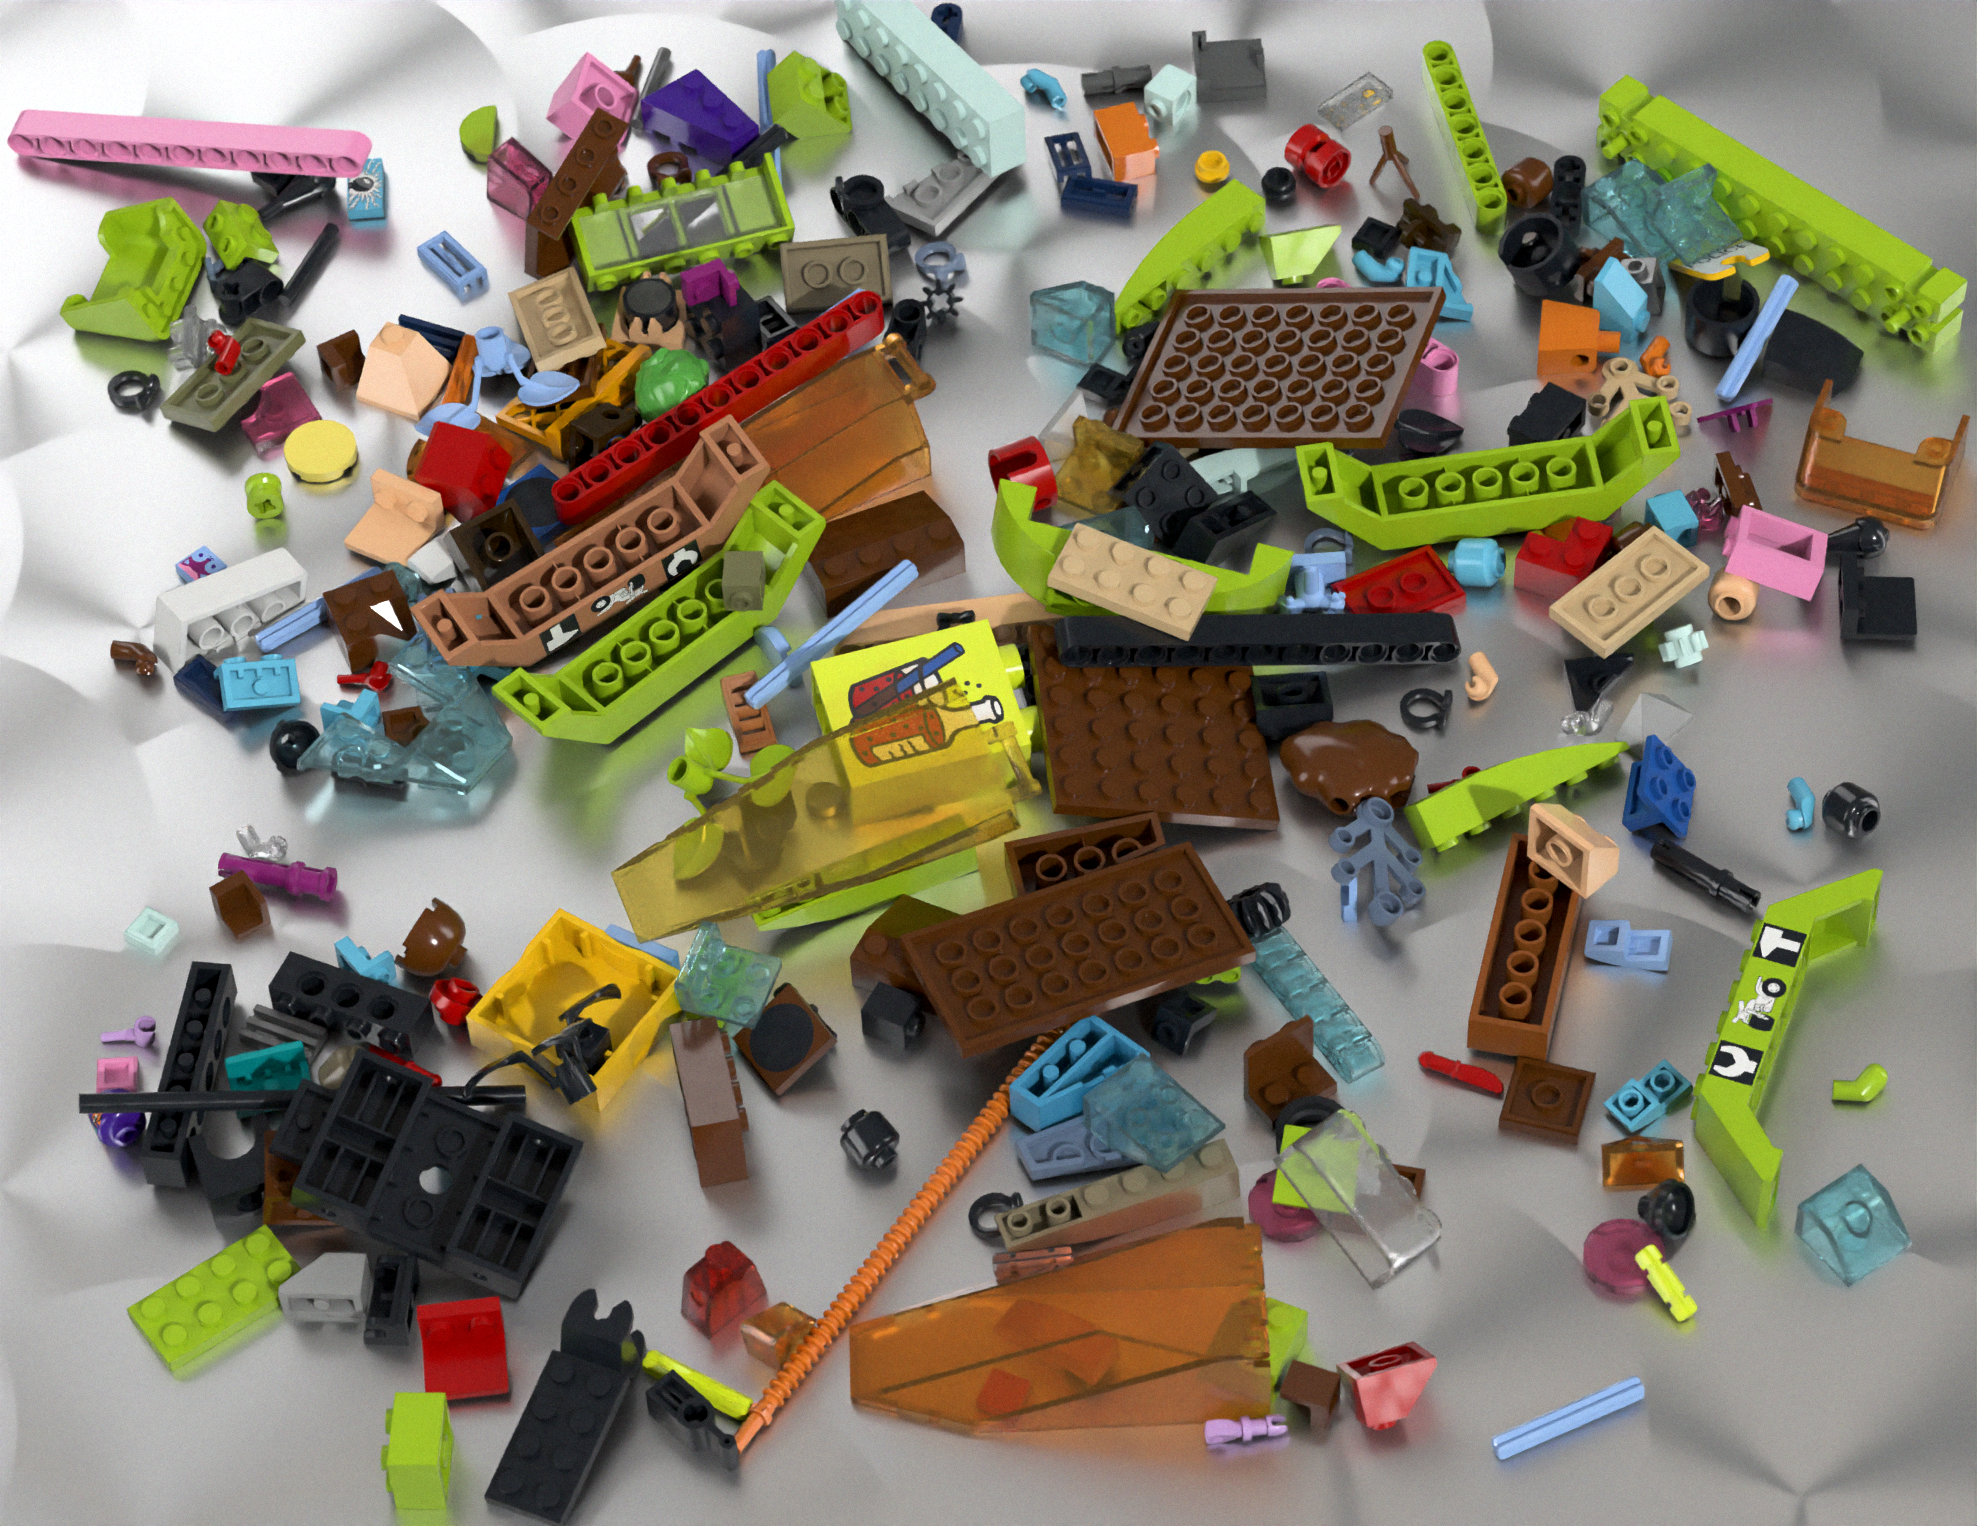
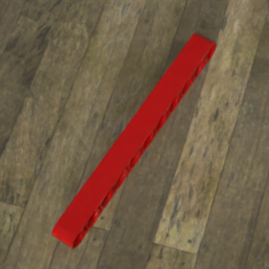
M869 290L854 294L557 480L552 487V498L558 520L566 525L582 523L687 457L699 441V432L729 414L734 417L738 424L879 336L885 327L881 297Z

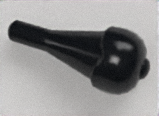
M295 175L277 197L257 210L258 217L261 221L266 222L284 208L316 196L320 199L335 188L337 177Z
M1858 517L1855 519V523L1828 534L1826 553L1841 554V551H1856L1861 559L1875 558L1885 551L1887 541L1890 539V532L1876 517Z

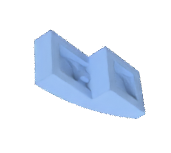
M1590 920L1584 953L1586 957L1617 966L1668 971L1673 938L1670 930H1631L1629 920Z

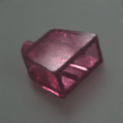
M510 137L488 156L486 198L526 222L552 181L553 174L515 138Z

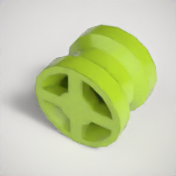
M258 473L247 479L245 482V493L248 497L246 505L249 514L259 519H268L280 514L284 506L280 478L271 473Z

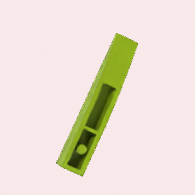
M1234 178L1184 216L1146 255L1125 284L1111 310L1112 336L1118 338L1127 330L1136 327L1140 320L1153 310L1161 308L1165 301L1172 297L1175 290L1185 289L1192 280L1201 273L1209 271L1219 259L1227 253L1233 252L1250 235L1258 233L1266 221L1265 199Z
M1627 741L1590 743L1550 749L1516 758L1470 774L1402 809L1422 851L1436 847L1439 853L1459 843L1457 836L1469 831L1470 836H1473L1492 826L1489 821L1490 819L1501 814L1504 820L1523 811L1524 808L1521 803L1531 798L1534 799L1535 803H1538L1555 795V786L1565 782L1567 787L1588 778L1586 770L1596 765L1599 770H1603L1620 761L1618 754L1629 749Z
M957 814L744 898V903L759 932L797 927L871 910L896 901L903 894L909 896L978 870L975 841L960 814Z

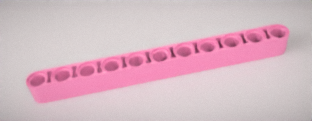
M32 109L20 112L7 139L9 147L14 152L31 157L356 178L360 176L372 149V142L365 134L352 130Z

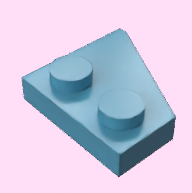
M1411 247L1408 255L1405 287H1443L1447 298L1439 316L1471 321L1474 308L1471 303H1466L1461 293L1463 286L1458 276L1453 273L1452 264L1447 254Z

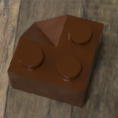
M393 569L322 593L327 621L352 674L372 668L376 661L387 663L419 652V635L406 596Z

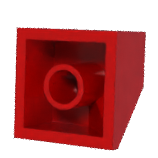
M1577 516L1542 530L1529 531L1515 558L1514 587L1558 601L1609 561L1607 556L1611 554L1610 541L1613 536V527Z

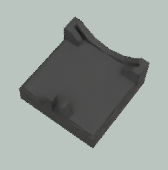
M1192 31V58L1194 76L1197 77V103L1267 99L1264 48L1262 47L1261 39L1207 42L1206 31Z

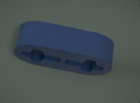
M943 3L936 6L932 11L930 20L959 46L963 30L962 9L953 3ZM946 19H949L948 25L943 24Z

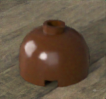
M437 897L432 900V907L435 910L432 911L427 907L425 908L402 944L406 947L404 951L405 957L403 958L397 954L394 960L397 966L419 977L440 975L449 966L456 969L468 951L467 948L462 946L466 935L464 921L457 911Z

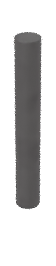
M666 47L658 49L631 117L630 125L635 129L643 127L640 100L657 91L669 61L671 51Z

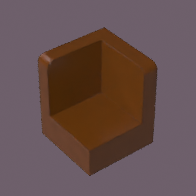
M354 329L317 345L321 371L337 393L359 383L366 357L361 350L359 335Z
M244 870L209 887L214 911L236 940H241L271 923L265 898Z
M1293 1359L1281 1386L1280 1397L1311 1407L1310 1425L1326 1430L1340 1398L1341 1374Z

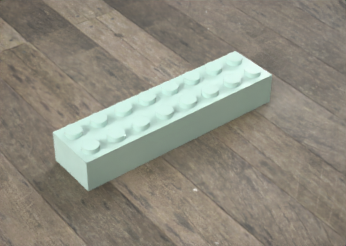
M834 0L837 6L838 21H836V29L839 36L843 40H847L856 49L860 57L866 58L875 67L879 75L885 76L894 85L899 94L905 95L918 112H922L927 116L937 130L942 131L949 137L953 145L957 149H961L977 168H981L990 178H993L1026 162L1025 107L910 0Z

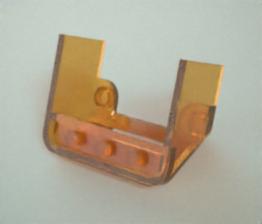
M1826 379L1809 420L1795 475V493L1801 499L1861 516H1873L1880 521L1918 531L1934 528L1940 520L1964 457L1970 416L1962 415L1953 441L1941 437H1930L1919 444L1916 454L1845 436L1847 421L1842 413L1830 409L1833 380Z

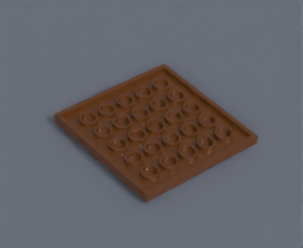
M1029 626L1026 637L1053 814L1120 819L1157 811L1160 822L1276 831L1280 823L1266 739L1264 735L1258 732L1255 725V711L1250 676H1254L1252 666L1071 668L1062 665L1059 661L1053 626Z

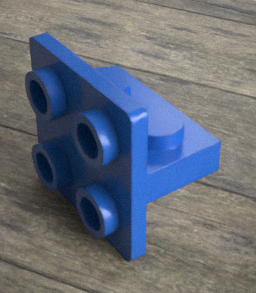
M1655 734L1646 737L1643 760L1633 762L1631 765L1622 824L1632 832L1663 822L1678 838L1687 836L1696 779L1693 772L1686 768L1673 754L1672 750Z

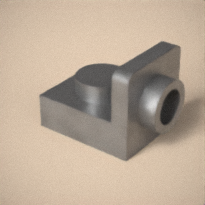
M1657 257L1623 259L1621 261L1622 266L1648 295L1647 311L1650 314L1661 313L1666 285Z

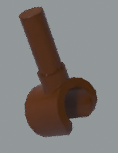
M634 55L626 70L614 71L633 87L635 71L641 61V57Z

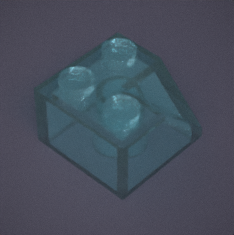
M1082 280L1036 290L1030 294L1032 346L1089 369L1095 362L1101 363L1116 343L1115 297L1113 292Z

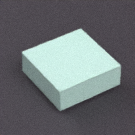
M147 906L123 934L126 942L157 957L180 929L177 921Z

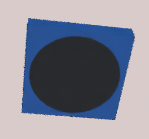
M541 463L499 494L495 507L514 497L541 546L569 526L561 523L556 517L552 498V487L560 478Z

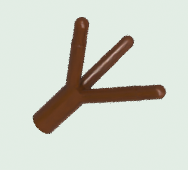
M1381 127L1378 133L1383 154L1369 179V184L1374 185L1387 161H1392L1413 198L1419 199L1420 194L1403 164L1409 163V159L1397 150L1392 127Z

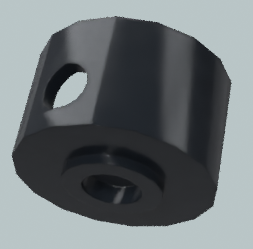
M1544 212L1533 213L1516 220L1505 231L1499 242L1498 255L1513 276L1517 286L1526 294L1534 296L1550 295L1564 288L1574 278L1580 268L1581 253L1577 243L1562 222L1552 214ZM1526 233H1536L1534 239L1527 243H1522Z
M1725 278L1711 281L1700 279L1690 288L1686 305L1684 331L1687 340L1697 350L1713 356L1725 357L1736 355L1759 314L1760 305L1757 290L1744 279L1741 282L1739 300L1728 298L1724 294Z

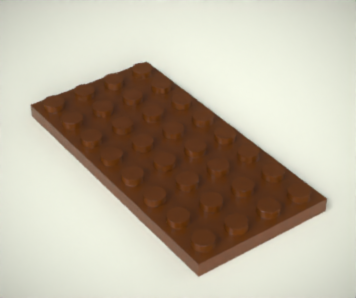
M1190 841L899 936L901 950L962 1059L1256 961V949Z

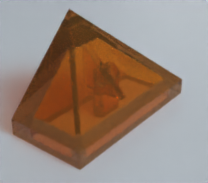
M1636 1135L1602 1144L1601 1166L1603 1187L1659 1184L1668 1178L1677 1179V1182H1685L1683 1141Z

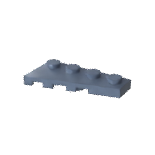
M1163 1085L1015 1141L1016 1151L1032 1180L1153 1162L1197 1147Z

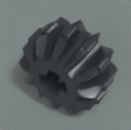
M1265 882L1261 885H1255L1252 888L1244 889L1239 894L1233 895L1231 899L1226 901L1249 939L1255 936L1259 937L1264 933H1270L1271 930L1281 927L1291 917V910L1288 904L1290 902L1279 883Z

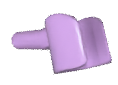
M149 1016L140 1017L135 1021L133 1029L102 1032L101 1041L134 1040L142 1048L150 1047L155 1041V1033L153 1031L156 1030V1021Z

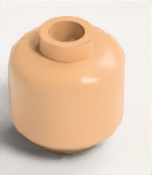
M1724 566L1714 574L1708 591V604L1711 610L1723 619L1735 621L1744 619L1755 608L1760 592V584L1725 572Z

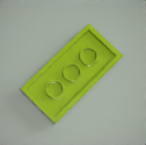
M265 1224L128 1307L127 1313L130 1320L171 1372H174L281 1306L278 1294L279 1286L302 1269Z

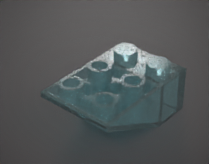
M1143 1052L1083 1096L1084 1126L1111 1150L1164 1174L1226 1128V1125Z

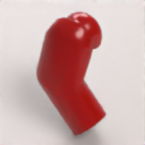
M215 330L208 337L207 344L219 356L215 363L216 371L222 375H229L238 360L241 346L229 334L225 335L221 330Z

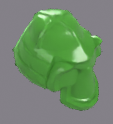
M660 348L649 359L642 362L640 370L636 373L637 378L634 389L636 406L641 418L650 423L709 386L708 362L704 359H698L687 350L669 351L666 348Z

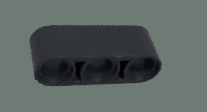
M864 183L853 186L846 194L856 199L868 200L876 195L877 190L872 185ZM835 186L830 189V197L836 211L856 236L886 234L888 256L911 246L910 235L905 224L885 199H883L879 206L870 210L850 208V211L843 212Z

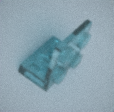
M1710 163L1653 189L1644 213L1645 219L1685 266H1689L1741 241L1743 236L1739 228L1710 196L1718 174Z
M703 920L673 987L681 1010L706 1017L716 1016L717 1020L754 1029L782 968V962L780 958L725 944L718 924Z

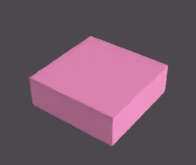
M137 1056L97 1059V1093L117 1088L129 1090L131 1093L138 1092L139 1061Z

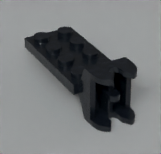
M595 1289L583 1291L571 1303L561 1324L560 1351L553 1349L484 1495L487 1503L551 1526H565L631 1382L629 1378L636 1377L645 1356L646 1342L642 1332L637 1329L630 1334L634 1322V1312L627 1300L613 1307L607 1319L602 1318L599 1320L595 1318V1313L599 1307Z

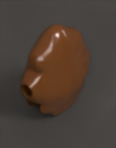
M1369 719L1351 720L1342 723L1333 721L1317 722L1303 731L1289 735L1279 747L1281 764L1290 774L1294 787L1304 795L1316 798L1333 813L1345 817H1357L1356 809L1359 804L1372 797H1379L1387 801L1393 808L1394 813L1403 811L1402 808L1406 806L1415 780L1414 773L1419 760V752L1411 746L1404 736L1390 732L1382 724Z

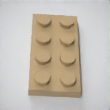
M574 266L508 293L538 372L556 371L571 361L581 357L592 356L598 350L607 347Z
M1077 522L1048 576L1047 586L1189 641L1216 588L1218 578Z
M1654 525L1549 607V617L1605 659L1707 579L1710 567Z

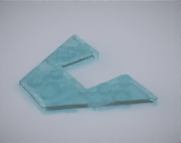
M421 629L389 662V673L443 704L445 707L407 748L402 747L343 711L297 760V769L300 771H305V768L309 767L336 771L339 777L359 776L367 781L393 784L394 780L418 783V788L444 789L449 793L468 795L512 747L513 737L469 667L448 666L427 634Z

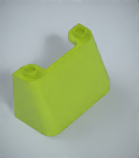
M172 196L105 212L99 226L98 240L110 255V258L90 301L80 294L70 295L65 299L59 314L72 329L149 342L165 340L171 336L207 254V244L203 234Z

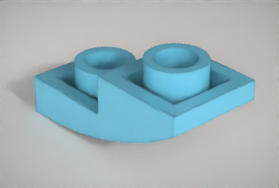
M1663 1059L1638 1082L1634 1078L1629 1080L1603 1105L1632 1133L1664 1115L1694 1090L1692 1084L1666 1059Z

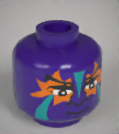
M117 1088V1089H107V1090H105V1091H102L101 1093H131V1092H130L129 1090H126V1089ZM145 1113L88 1114L98 1139L109 1147L128 1146L138 1140L146 1129L147 1119Z

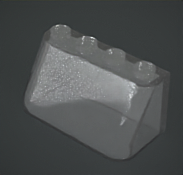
M1337 1110L1273 1159L1276 1166L1373 1291L1407 1267L1442 1237L1440 1230L1442 1224L1438 1216L1432 1210L1424 1207L1416 1196V1189L1406 1177L1400 1176L1391 1164L1389 1153L1383 1146L1373 1141L1366 1132L1364 1121L1354 1111Z

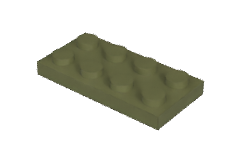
M249 317L231 335L241 346L240 355L232 372L229 375L218 373L215 369V363L219 356L213 353L160 406L164 418L216 433L306 342L302 331Z

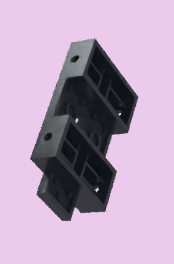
M358 1047L338 1092L302 1078L269 1147V1154L302 1167L292 1187L290 1204L404 1253L416 1254L417 1258L517 1300L579 1161L584 1142L511 1111L508 1112L505 1121H501L431 1091L433 1078ZM435 1166L445 1169L449 1173V1178L452 1182L450 1188L441 1194L427 1192L420 1184V1175L423 1171L430 1170Z

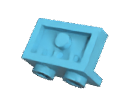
M270 654L260 657V661L246 662L245 657H232L223 660V664L213 672L214 680H220L224 712L298 706L301 703L295 658L283 659L281 654Z

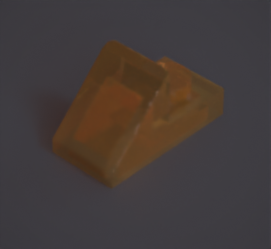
M782 1301L742 1321L740 1331L748 1354L779 1371L784 1370L783 1364L787 1361L792 1344L810 1335V1329L815 1327L817 1319Z

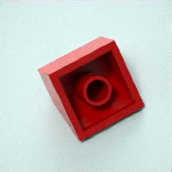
M438 421L432 427L414 478L422 486L441 493L443 507L460 523H463L495 507L513 457L490 434Z

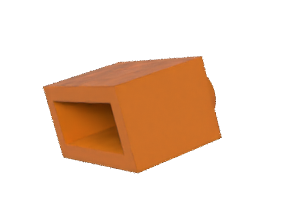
M1134 101L1093 111L1094 137L1113 180L1123 182L1155 174V159L1160 157L1158 144L1155 138L1149 137L1146 116L1144 114L1139 115Z

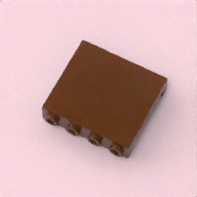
M597 107L526 221L524 273L540 280L570 267L576 255L567 225L577 209L592 206V198L595 195L605 193L608 202H610L624 180L626 171L607 160L629 127V123Z

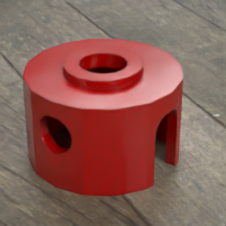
M1028 436L989 450L988 466L996 493H998L1000 479H1006L1037 487L1032 513L1057 504L1058 489L1054 472L1044 448L1035 436Z

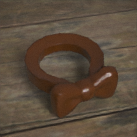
M663 152L653 156L647 163L648 175L653 180H656L658 190H660L661 181L668 177H674L676 184L692 182V172L689 168L688 158L682 153ZM665 162L681 164L678 172L671 175L655 170L657 166Z

